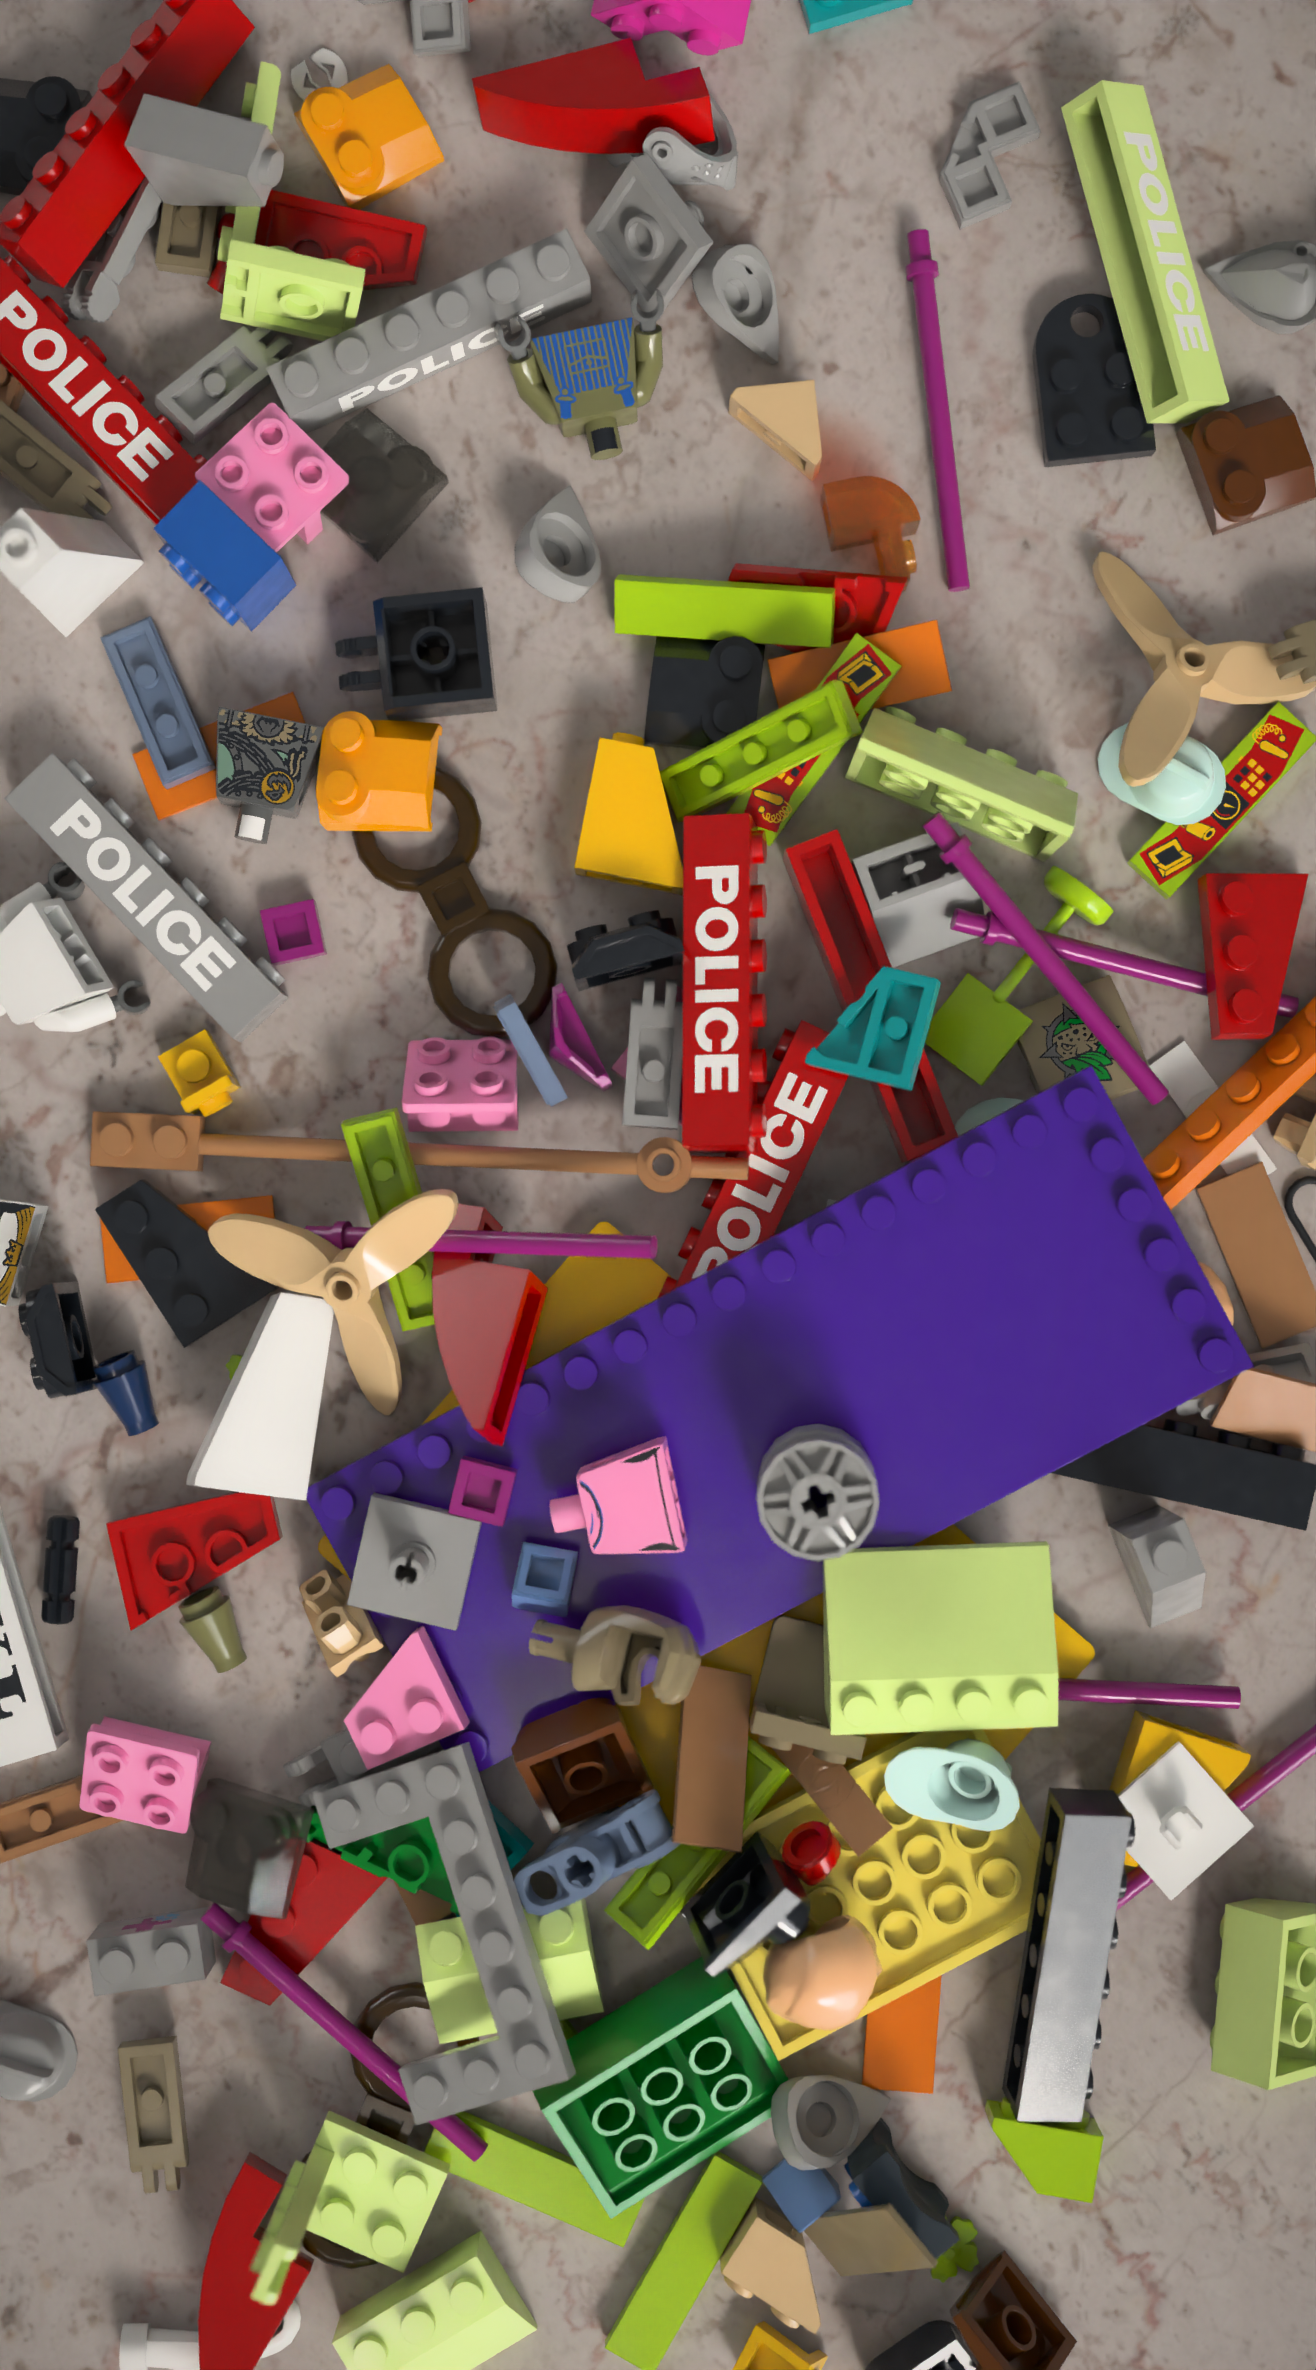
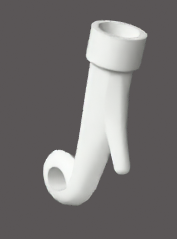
M295 2300L284 2316V2322L279 2325L261 2358L281 2351L294 2339L300 2328L301 2321L300 2309ZM124 2323L120 2339V2370H148V2367L173 2370H200L198 2331L151 2328L150 2323Z

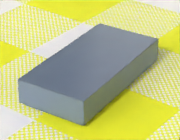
M511 993L494 1002L495 1006L493 1008L545 1103L547 1105L550 1104L552 1107L568 1098Z

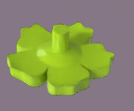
M955 2216L950 2221V2224L957 2231L960 2240L936 2259L938 2263L934 2268H930L933 2279H938L944 2283L949 2277L957 2276L956 2264L968 2272H972L974 2267L979 2264L977 2246L971 2241L976 2237L978 2231L970 2219H962Z

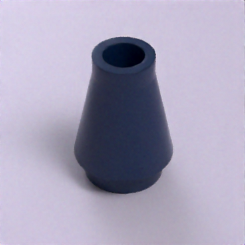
M134 1350L110 1357L93 1367L97 1377L93 1384L122 1422L128 1436L138 1435L159 1424L154 1410L145 1361H139Z

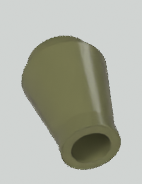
M218 1586L199 1591L178 1606L183 1616L179 1623L210 1659L217 1673L229 1671L247 1659L242 1648L230 1597L228 1595L223 1596Z

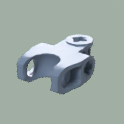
M653 1789L643 1793L621 1807L607 1810L557 1837L547 1847L543 1856L524 1866L515 1876L514 1883L526 1912L544 1916L593 1894L605 1882L634 1868L644 1867L677 1848L680 1843L672 1842L673 1827L659 1804L661 1797L657 1790ZM541 1870L552 1875L557 1884L555 1898L547 1900L536 1895L530 1884L533 1873Z

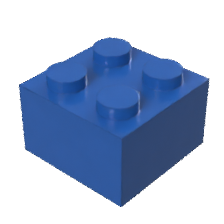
M201 480L153 528L164 543L159 553L170 563V568L192 589L200 582L202 586L199 588V591L207 598L208 604L231 626L240 620L252 632L296 587V583L282 558Z

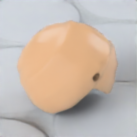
M842 1915L827 1921L813 1936L795 1941L789 1940L783 1944H771L765 1957L763 1970L766 2003L769 2009L783 2019L808 2028L836 2030L852 2023L867 2004L876 1978L882 1972L874 1937L859 1920L849 1915Z

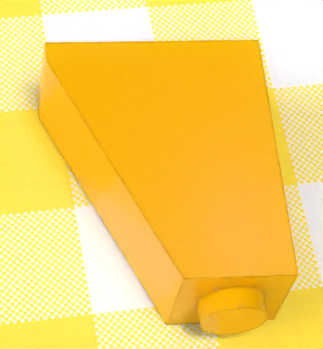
M613 733L612 740L599 737L574 866L576 875L683 895V867L654 748L644 746V738L628 733Z
M1135 1710L1109 1790H1114L1118 1795L1177 1741L1185 1747L1223 1791L1248 1766L1251 1754L1239 1744ZM1126 1851L1124 1864L1138 1867V1863Z

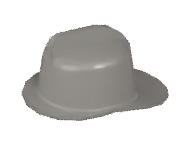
M0 1999V2096L6 2100L32 2102L53 2097L67 2086L76 2069L78 2052L73 2035L63 2023L48 2015Z

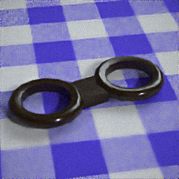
M436 766L434 791L444 795L455 808L459 820L458 840L448 857L438 865L427 869H403L388 861L381 853L375 838V831H352V837L359 860L372 876L397 891L420 893L441 933L430 953L427 977L436 1006L450 1023L476 1036L500 1038L508 1034L497 1015L479 1014L464 1006L454 994L450 980L451 961L459 946L471 936L489 930L506 932L523 942L531 952L535 964L534 985L526 1000L518 1006L528 1026L543 1015L552 999V987L556 986L558 966L550 941L534 922L512 910L493 909L487 905L468 868L479 849L482 826L475 798L459 778Z
M411 1982L389 1987L367 2003L354 2025L373 2041L375 2031L381 2022L395 2011L410 2007L430 2010L424 1984ZM479 2037L457 2041V2046L459 2048L479 2042L480 2040ZM351 2054L354 2074L367 2093L355 2122L407 2144L415 2124L410 2105ZM310 2152L304 2156L301 2162L306 2163ZM308 2230L305 2231L301 2242L306 2251L328 2265L354 2269L379 2263Z

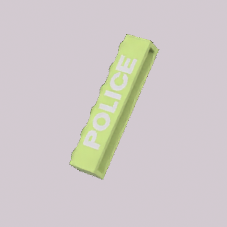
M1101 80L1062 106L1061 110L1146 422L1189 423L1229 402L1228 393L1144 86Z

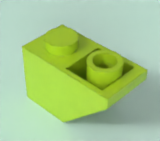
M1003 2097L1002 2102L986 2100L985 2112L992 2130L1037 2194L1087 2203L1093 2202L1104 2138L1095 2118H1090V2114L1083 2110L1082 2122L1017 2121L1006 2097Z

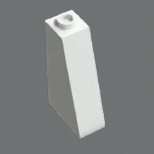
M20 508L0 527V571L65 637L77 628L144 563L105 521Z
M287 1290V1293L280 1292L270 1296L188 1472L186 1485L306 1500L334 1314L332 1306L324 1299H320V1296Z

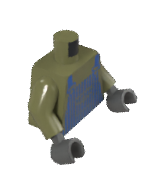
M656 289L658 304L650 312H643L638 308L637 290L631 295V311L635 319L640 322L635 329L633 318L631 317L531 339V331L528 324L522 317L516 315L517 321L521 325V333L517 339L508 341L504 339L501 325L499 323L495 325V337L501 346L511 353L507 361L520 398L545 424L558 425L563 437L586 434L590 456L593 460L613 458L623 452L618 427L637 422V408L650 402L663 368L662 328L656 324V321L663 314L664 300L662 293L658 289ZM529 342L531 344V349L526 348Z

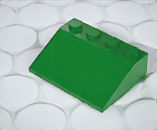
M702 1956L566 2040L576 2074L569 2080L533 2090L542 2113L610 2219L771 2118L772 2096L780 2084L789 2080L727 1971L721 1975L711 1976L703 1967L705 1962Z

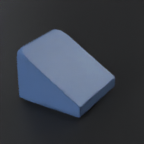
M523 1542L512 1590V1606L517 1609L566 1617L571 1599L578 1552Z
M784 2158L762 2177L764 2185L798 2233L807 2229L841 2198L839 2184L825 2168L799 2170L789 2165Z

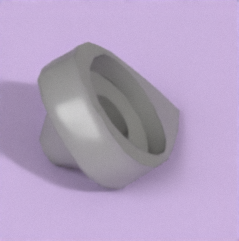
M1302 240L1274 242L1226 258L1205 268L1203 271L1220 293L1254 323L1277 334L1295 333L1313 323L1316 319L1315 244Z
M752 244L724 245L706 253L692 273L693 290L699 304L718 326L740 340L755 354L772 365L778 363L779 326L776 288L768 261L762 252Z
M568 486L553 496L525 524L515 544L514 553L518 572L530 586L552 599L575 603L586 595L598 581L601 573L599 550L587 518L571 486Z
M831 2075L791 2078L780 2084L772 2096V2127L780 2152L789 2165L799 2170L830 2168L851 2155L879 2121L891 2098L870 2087Z

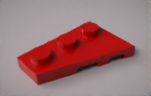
M271 189L265 207H261L255 244L265 247L282 246L297 254L323 260L329 258L340 259L351 266L364 268L366 270L363 290H373L417 284L428 229L423 224Z
M736 563L732 568L728 581L835 588L834 644L851 640L856 633L864 637L885 632L908 577ZM774 644L793 653L817 648Z
M1206 873L1197 879L1211 1040L1264 1039L1272 1035L1309 874Z
M233 1492L106 1523L130 1630H134L157 1614L280 1540L283 1535L274 1497Z
M288 1832L247 1923L252 1926L249 1932L299 1975L388 1877H378L341 1859L342 1851L335 1848L329 1849L327 1844L313 1838L307 1843L290 1835ZM234 1951L220 1983L270 2006L282 1992L241 1955Z

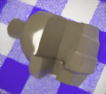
M631 1606L597 1608L589 1613L581 1630L538 1619L532 1629V1633L553 1638V1642L548 1643L530 1638L529 1651L532 1655H540L573 1664L572 1682L577 1691L611 1690L615 1702L623 1706L640 1704L641 1675L647 1660L651 1657L656 1656L658 1659L652 1684L655 1698L660 1699L661 1703L671 1705L679 1703L688 1696L701 1663L698 1644L689 1627L663 1615Z

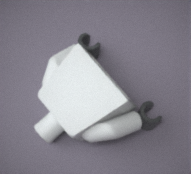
M65 862L56 863L51 867L48 873L49 882L44 885L37 882L0 906V1017L7 1013L11 1021L16 1025L34 1022L42 1031L79 1032L115 1019L116 1012L122 1010L132 1015L142 1014L148 1010L151 1002L143 1003L138 1007H131L125 1003L124 997L128 990L144 985L137 980H130L122 984L118 995L109 997L106 993L113 989L114 986L63 901L79 898L84 892L85 884L79 879L69 887L58 886L59 880L72 871Z

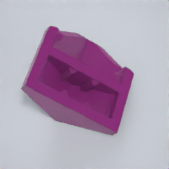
M563 983L552 987L549 1057L604 1092L613 1087L612 1082Z

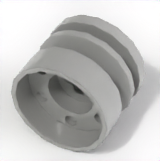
M823 1424L795 1427L777 1438L762 1457L757 1478V1503L760 1521L773 1542L791 1555L814 1561L841 1557L859 1546L874 1527L880 1502L873 1464L861 1443L842 1429ZM818 1485L822 1493L830 1492L826 1495V1506L817 1508L813 1500L805 1501L809 1498V1487Z

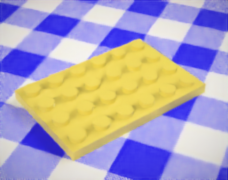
M983 1729L911 1732L845 1767L893 1827L859 1857L805 1789L761 1811L743 1833L742 1846L758 1831L775 1846L781 1855L786 1837L802 1823L810 1821L822 1822L837 1837L841 1845V1855L837 1864L824 1881L815 1886H808L799 1878L810 1899L811 1908L809 1924L802 1935L795 1940L815 1935L827 1921L842 1915L856 1918L872 1934L882 1972L876 1978L868 2002L860 2011L857 2019L1027 1930L1041 1839L1020 1799V1807L1014 1821L1003 1829L982 1831L910 1814L894 1803L885 1787L884 1774L888 1763L900 1752L915 1747L945 1749L951 1743L963 1739L980 1740L991 1745ZM727 1852V1854L723 1857V1859L719 1862V1864L715 1867V1869L711 1872V1874L707 1877V1879L703 1882L699 1889L694 1893L693 1897L732 1858V1856L736 1852ZM768 1940L755 1952L730 1969L778 2061L838 2029L821 2030L804 2027L779 2017L769 2009L766 2003V1991L763 1981L765 1957L770 1945L773 1944Z

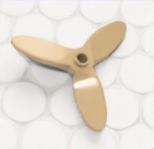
M1100 552L1095 558L1092 568L1098 588L1111 611L1142 650L1153 670L1155 682L1135 708L1124 732L1119 753V770L1127 785L1132 787L1142 786L1154 780L1165 769L1183 745L1196 717L1200 697L1231 704H1272L1278 701L1296 700L1305 697L1315 690L1316 681L1303 684L1300 675L1284 680L1279 679L1276 668L1294 659L1292 655L1272 660L1268 648L1274 644L1232 641L1206 646L1201 641L1192 638L1177 624L1153 590L1127 564L1106 552Z
M436 1189L428 1190L408 1199L391 1209L374 1223L354 1248H345L343 1250L307 1229L272 1218L234 1213L222 1216L209 1227L208 1236L216 1251L230 1263L282 1289L322 1296L332 1306L349 1365L360 1389L371 1405L383 1415H390L395 1411L402 1396L400 1361L378 1287L416 1262L443 1235L457 1213L458 1199L456 1193L452 1190Z

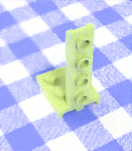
M261 61L257 84L246 82L241 116L251 118L252 122L267 125L272 134L281 71L276 65ZM226 206L225 212L235 214L233 228L222 226L217 260L227 262L220 319L320 341L327 340L355 327L366 269L351 266L340 259L329 258L323 260L297 254L282 246L265 247L256 245L255 237L260 207Z
M329 2110L306 2163L295 2160L282 2189L271 2220L250 2267L251 2271L260 2274L251 2298L265 2304L275 2303L291 2261L294 2260L306 2230L404 2273L448 2175L450 2164Z

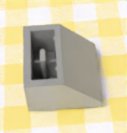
M958 822L950 824L957 834L961 836L962 832ZM928 833L855 858L851 862L892 968L978 938V936L950 929L951 918L956 908L985 915L981 897L952 862L946 865L939 857L942 850Z

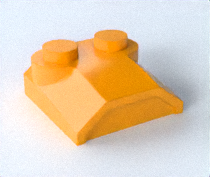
M389 64L339 88L322 87L314 90L304 100L301 110L294 113L298 126L346 207L361 210L444 161V156L428 123L402 79Z
M346 711L334 716L326 724L321 739L316 784L320 824L327 831L432 832L431 810L439 735H442V726L438 723L369 720L364 714L356 711Z

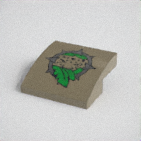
M1110 974L1082 985L1148 1065L1134 1027ZM1061 994L1019 1010L1033 1021L1017 1041V1044L1029 1067V1078L1036 1093L1047 1089L1089 1065L1093 1067L1110 1100L1139 1090Z

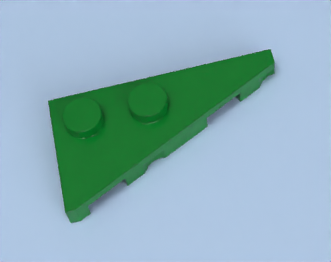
M315 1805L304 1809L302 1806H281L273 1813L274 1824L284 1827L290 1835L307 1843L314 1838L327 1844ZM429 1816L335 1847V1849L342 1851L341 1859L378 1877L391 1878L399 1887L414 1894L420 1889L452 1904L450 1911L460 1915Z

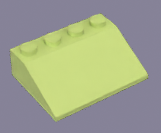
M887 706L885 711L877 708L873 709L846 773V779L931 815L940 812L950 823L958 822L962 828L1043 862L1070 838L1075 827L1078 793L1066 788L1068 782L1064 778L1048 771L1038 770L1037 774L1034 775L1016 767L1018 761L1015 758L998 750L987 749L986 754L969 748L965 746L967 739L954 731L937 728L934 733L915 725L917 719L904 710Z
M1047 1541L854 1548L841 1557L823 1560L824 1707L831 1735L1058 1726V1662L1050 1552Z

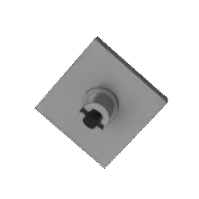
M647 153L630 161L584 231L631 295L637 290V303L644 312H650L656 308L658 304L656 289L663 295L665 310L713 244V240L703 228L705 220L700 207L690 200L683 202Z
M374 1493L369 1503L347 1605L456 1631L460 1622L482 1522L450 1514L447 1509Z

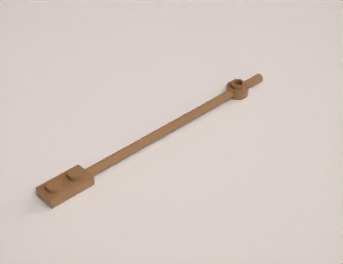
M93 1111L90 1166L203 1172L204 1155L352 1162L345 1139L205 1133L206 1117L99 1111ZM659 1137L649 1141L642 1147L639 1153L408 1142L414 1165L638 1175L646 1187L660 1193L676 1192L683 1188L690 1178L748 1180L749 1158L691 1155L682 1146L680 1141L669 1137ZM662 1154H668L674 1160V1169L666 1176L659 1175L654 1169L656 1158Z

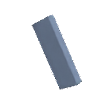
M151 616L100 637L162 785L168 790L216 769L214 760Z

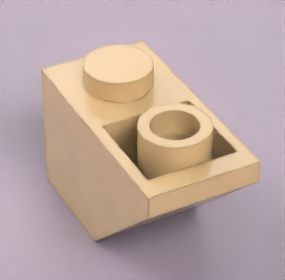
M754 2197L720 2257L721 2274L724 2275V2281L739 2295L745 2298H751L755 2295L769 2304L772 2313L787 2326L797 2329L801 2325L816 2334L821 2326V2320L803 2232L798 2233L785 2215L757 2197Z

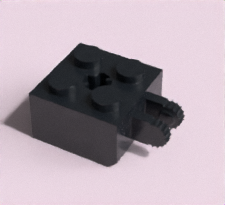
M483 587L382 597L374 600L376 635L343 639L335 643L336 656L354 659L378 655L380 670L352 671L342 674V676H339L340 690L346 692L382 689L383 707L388 720L404 721L498 711L488 610ZM441 647L444 655L447 656L446 659H442L441 663L430 665L428 660H422L424 654L431 657L430 648Z

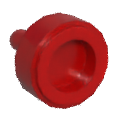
M818 1821L802 1823L793 1829L786 1837L782 1846V1857L785 1864L808 1886H815L824 1881L837 1864L841 1855V1845L835 1834L827 1825Z

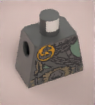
M224 707L218 708L216 796L221 804L240 808L235 838L253 843L267 844L272 815L288 818L298 817L319 762L323 727Z

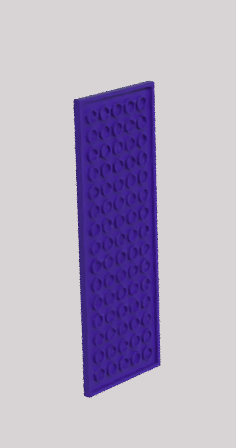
M1089 1065L524 1370L503 1446L491 1444L475 1431L464 1415L461 1406L458 1405L309 1485L306 1500L352 1582L369 1503L374 1493L449 1510L460 1461L464 1455L518 1469L503 1527L482 1522L460 1622L456 1631L367 1610L392 1656L397 1653L417 1628L425 1627L470 1721L464 1730L440 1739L439 1742L444 1750L469 1742L480 1773L513 1755L511 1747L515 1743L517 1734L530 1722L591 1698L600 1697L615 1701L611 1690L577 1691L572 1682V1663L540 1655L535 1656L530 1653V1638L548 1643L553 1642V1638L532 1633V1629L538 1619L581 1630L589 1613L597 1608L606 1606L637 1607L663 1615L689 1627L698 1644L701 1657L823 1593V1560L814 1561L791 1555L773 1542L760 1521L757 1503V1478L762 1457L777 1438L793 1428L812 1424H823L840 1428L859 1441L871 1459L880 1503L874 1527L856 1548L912 1546L1254 1367L1097 1074L1093 1067ZM666 1436L687 1535L685 1551L677 1553L594 1554L590 1547L587 1528L561 1533L555 1532L549 1502L551 1499L579 1494L576 1475L581 1467L650 1440ZM818 1485L808 1488L809 1498L805 1501L813 1500L817 1508L827 1505L826 1495L830 1492L822 1493ZM523 1542L578 1552L571 1599L566 1617L517 1609L512 1606V1590ZM656 1656L648 1659L641 1675V1688L654 1680L658 1663Z

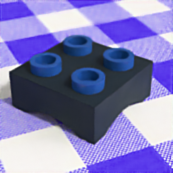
M880 2117L865 2139L847 2157L848 2162L844 2167L852 2179L848 2187L861 2207L891 2204L933 2257L937 2259L960 2240L957 2231L945 2218V2213L949 2207L948 2200L935 2183L920 2178L902 2162L893 2146L890 2128Z

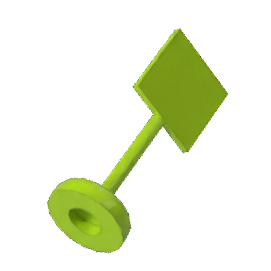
M1053 865L1045 875V888L1062 906L1044 927L1043 931L1057 934L1073 913L1093 925L1104 924L1113 913V909L1102 898L1059 867ZM1025 952L995 992L967 973L931 1019L925 1044L980 1086H983L1033 1022L1006 1001L1010 993L1034 964L1033 960Z

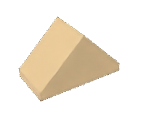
M807 380L737 387L730 395L728 413L813 481L819 473L822 461L815 381Z

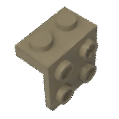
M780 1615L775 1618L772 1624L749 1717L751 1733L760 1735L758 1742L771 1748L791 1750L792 1743L814 1748L813 1756L818 1759L836 1764H845L847 1757L861 1760L866 1736L865 1734L831 1735L824 1707V1626Z

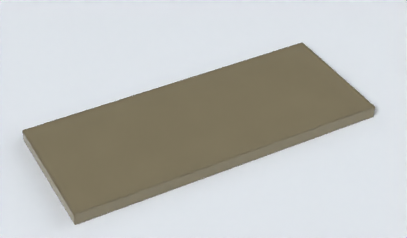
M891 2204L826 2212L804 2230L841 2277L934 2268L938 2263Z

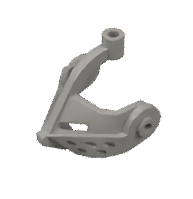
M711 96L710 102L715 141L692 145L679 133L668 127L652 129L645 138L643 154L647 153L671 185H718L726 191L735 187L738 163L737 142L726 115ZM707 148L709 154L701 152L700 150ZM639 153L606 154L608 161L614 167H618L623 163L628 166L633 158L641 156Z

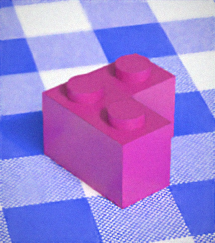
M594 0L591 16L610 27L611 33L620 39L631 37L632 41H638L645 35L667 30L685 41L688 49L709 56L717 54L719 50L743 44L751 0Z

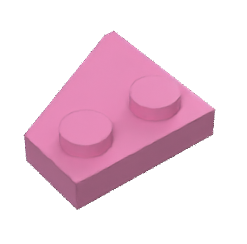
M424 1626L417 1628L408 1637L344 1719L367 1770L464 1730L470 1723Z

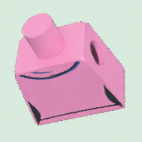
M666 1436L650 1440L581 1467L576 1475L579 1494L551 1499L549 1502L555 1532L561 1533L587 1528L590 1547L594 1554L677 1553L685 1551L687 1535Z

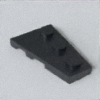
M145 1179L139 1180L95 1209L184 1348L279 1288L247 1273L221 1256L211 1244L208 1231Z

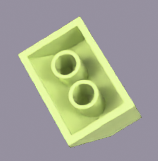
M585 1898L544 1916L527 1913L523 1907L559 2021L605 2012ZM461 1917L416 1925L415 1930L423 1984L439 2043L445 2044L498 2033Z
M1252 1898L1225 1904V1914L1220 1923V1937L1222 1939L1220 1969L1215 1978V1991L1217 1994L1215 2024L1210 2034V2046L1212 2049L1211 2071L1266 2090L1316 2076V1903Z
M479 2231L340 2315L332 2344L348 2370H471L537 2330V2323L482 2231Z

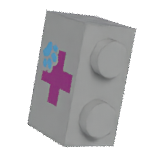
M209 1907L100 1923L86 1940L94 1996L205 1980L216 1963L212 1930L200 1920Z

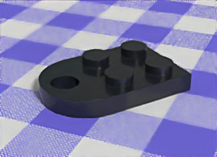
M1081 294L1063 300L1046 315L1039 327L1033 345V367L1044 467L1153 456L1156 451L1153 423L1146 422L1113 299L1099 294ZM1077 313H1090L1098 320L1100 331L1091 337L1080 336L1073 330L1071 318Z

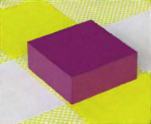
M314 899L260 910L270 961L273 966L327 955L318 909Z
M464 1455L460 1461L448 1513L503 1527L518 1469Z

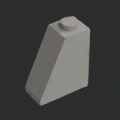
M145 93L124 144L163 203L170 205L265 207L271 188L279 183L284 167V154L267 125Z
M1157 1505L1108 1525L1150 1628L1202 1607L1206 1571L1184 1518Z

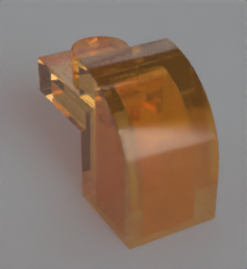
M860 476L824 483L820 503L830 551L833 552L873 543L879 574L908 577L902 591L905 592L910 581V574L917 572L916 556L912 541L902 540V537L915 535L921 521L913 500L898 485L879 477Z

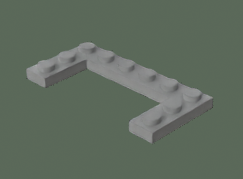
M469 1742L312 1795L329 1849L429 1816L498 2032V2036L413 2061L398 2069L415 2124H423L566 2081L573 2077L576 2071Z

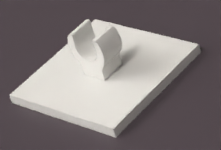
M1179 1741L1117 1795L1127 1811L1133 1815L1135 1822L1134 1843L1131 1847H1127L1126 1851L1171 1901L1254 1827Z

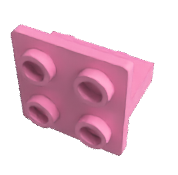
M269 403L195 473L197 482L201 480L276 553L296 534L308 545L323 530L320 511L349 484L348 474L292 419H289L288 415L275 403Z
M432 1037L424 1040L410 1041L408 1044L402 1094V1111L407 1113L409 1132L518 1131V1052L512 1041L496 1037H483L478 1040H445Z
M104 1716L101 1725L92 1724L87 1733L80 1808L84 1811L185 1834L191 1821L194 1794L209 1758L211 1741Z

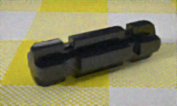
M55 1515L47 1521L46 1539L51 1540V1546L45 1550L43 1592L47 1593V1598L42 1600L41 1619L45 1623L68 1624L74 1618L75 1600L70 1599V1594L76 1590L78 1548L74 1547V1541L79 1540L80 1521L74 1516Z

